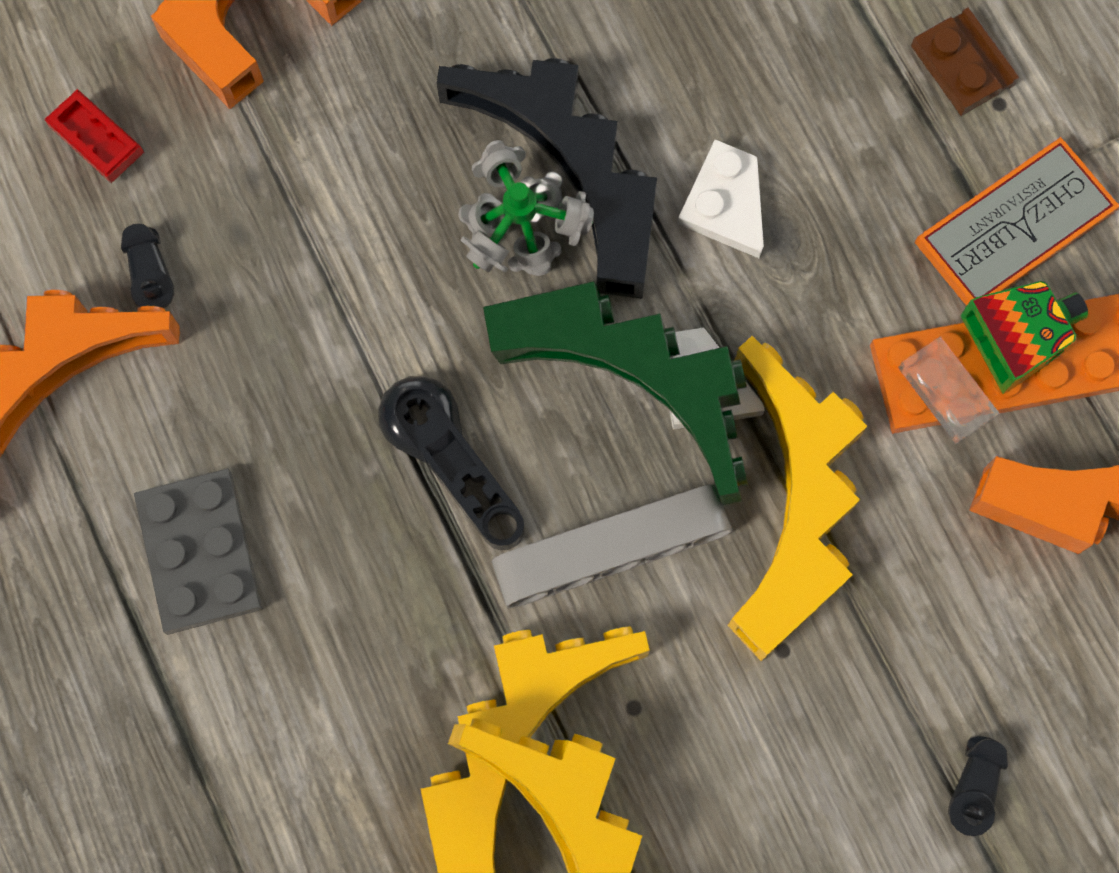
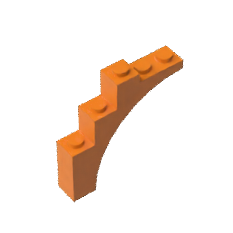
M47 290L43 296H27L24 351L17 346L0 345V458L18 428L46 397L73 376L106 359L148 347L179 344L180 326L171 312L158 306H142L137 309V312H119L111 307H94L90 309V313H87L88 310L79 299L68 291Z
M996 456L984 468L969 511L1080 554L1091 547L1093 543L1098 545L1101 542L1109 523V518L1105 516L1119 521V465L1108 468L1069 471L1032 467Z

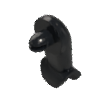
M137 223L126 227L121 238V250L124 254L127 253L131 296L139 307L158 306L165 309L173 300L174 285L158 248V244H161L160 236L156 229Z
M974 736L967 741L965 756L969 758L948 808L951 824L957 831L967 836L982 835L994 823V808L1001 769L1005 770L1008 767L1006 748L998 741L984 736Z

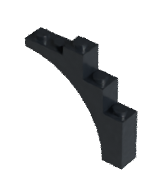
M549 58L545 61L533 60L531 76H523L517 71L508 69L497 72L480 71L465 64H456L452 67L439 66L436 83L440 103L472 109L508 124L534 141L561 168L577 193L579 191L586 193L585 201L590 204L594 211L591 228L597 255V288L600 294L642 299L657 178L648 177L646 173L638 170H625L621 173L612 172L618 121L608 120L603 115L593 113L585 114L582 117L574 116L578 89V65L569 64L567 61L558 58Z

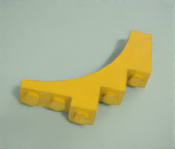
M751 336L738 348L735 360L741 359L745 377L757 390L774 423L784 457L787 495L783 529L771 566L756 592L733 616L727 626L762 661L853 575L847 569L849 562L846 557L832 544L825 546L820 539L848 515L860 501L854 494L857 490L853 482L841 471L836 470L833 472L829 466L861 437L867 425L862 421L864 416L860 409L847 398L841 400L834 392L819 404L815 400L816 393L803 378L799 376L794 378L782 366L783 360L778 352L767 343L761 345Z
M631 626L621 627L603 633L604 641L585 645L584 638H575L555 644L556 652L548 654L543 634L532 636L531 630H521L502 636L503 643L494 645L507 705L497 707L495 699L466 706L468 714L457 716L459 724L470 726L472 719L477 718L502 728L499 737L517 744L520 736L531 738L546 717L578 688L613 668L648 657L650 649L646 633L642 631L633 634ZM465 753L470 777L461 779L460 771L447 772L430 777L432 786L420 789L438 873H496L494 858L497 819L508 780L484 761Z
M477 718L472 719L470 726L466 724L454 725L448 744L484 761L521 792L542 817L561 851L568 873H631L642 835L627 830L629 820L600 810L598 819H596L616 759L600 752L603 745L601 742L574 734L572 741L555 740L549 756L547 755L549 745L525 736H520L518 744L499 737L502 731L501 727Z

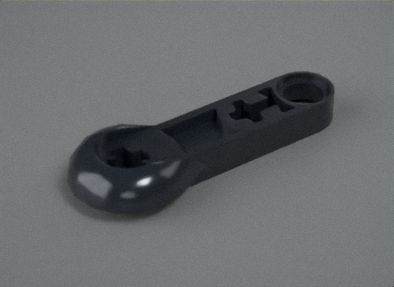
M424 375L408 376L395 382L384 393L378 409L379 426L385 439L397 449L427 463L489 546L497 550H509L517 546L524 535V519L518 508L464 439L458 405L451 391L438 380ZM418 405L419 409L422 410L423 405L429 408L426 411L428 421L422 425H418L417 420H414L413 425L408 423L407 421L411 417L409 408ZM471 479L474 483H479L483 480L486 483L482 487L483 494L490 505L496 498H499L501 503L489 507L482 517L478 518L475 513L483 511V508L474 495L466 498L463 496L466 492V480ZM506 514L515 520L517 528L510 538L500 540L490 534L489 524L495 516Z

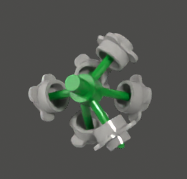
M501 140L489 143L482 153L481 160L472 165V172L477 178L485 176L491 186H505L507 191L503 196V203L492 194L483 193L478 197V202L473 205L465 204L459 209L460 221L466 223L472 232L471 240L464 236L460 240L470 248L466 257L473 262V267L476 269L482 268L490 272L493 266L506 273L508 268L502 262L508 255L509 250L499 242L504 234L509 231L512 223L520 224L524 235L520 236L513 245L515 256L508 260L510 270L514 272L525 270L526 273L536 276L547 274L551 270L550 265L553 259L562 253L561 245L558 242H550L549 237L544 233L533 232L531 222H538L543 216L556 218V233L569 236V245L576 246L579 242L580 234L587 235L593 224L594 211L590 204L585 201L586 193L579 191L576 198L568 196L563 198L561 191L563 178L557 172H549L544 178L534 179L530 176L525 177L521 182L515 183L514 181L517 180L522 171L520 162L526 157L524 149L520 146L514 148L505 146Z

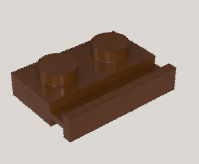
M969 7L964 9L958 16L954 18L951 16L914 37L911 44L915 53L960 116L996 97L1004 89L1012 88L1019 79L1017 73Z

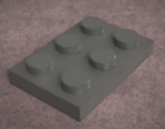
M228 468L134 493L162 629L165 634L170 635L263 610L232 473Z

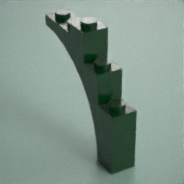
M595 281L483 307L490 349L500 364L531 360L574 362L608 371L642 388L668 408L692 435L710 466L722 504L726 505L742 501L739 487L748 485L742 456L732 458L729 440L738 438L732 409L722 411V408L740 405L738 389L747 388L741 359L731 361L728 346L672 358V356L680 355L675 328H665L660 313L615 323L609 295H600Z

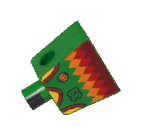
M1038 281L976 297L970 300L960 316L1002 394H1004L1060 357L1074 344L1077 339L1071 325L1088 317V308L1082 296L1077 292L1056 300L1048 284L1044 281Z

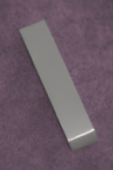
M710 484L508 551L492 559L491 563L506 607L515 608L712 542L728 535L733 530L719 497L715 484Z

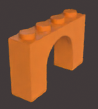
M164 0L157 11L151 15L161 39L229 109L264 82L257 61L225 29V18L234 0ZM363 0L306 1L332 26Z

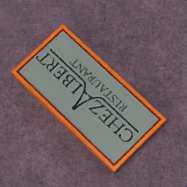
M1060 137L923 232L914 243L967 306L970 300L976 297L1003 291L1014 285L1118 210L1119 204L1062 137Z

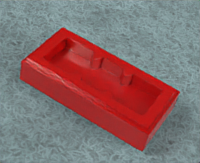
M78 89L44 119L57 135L110 183L114 182L144 153L142 147Z

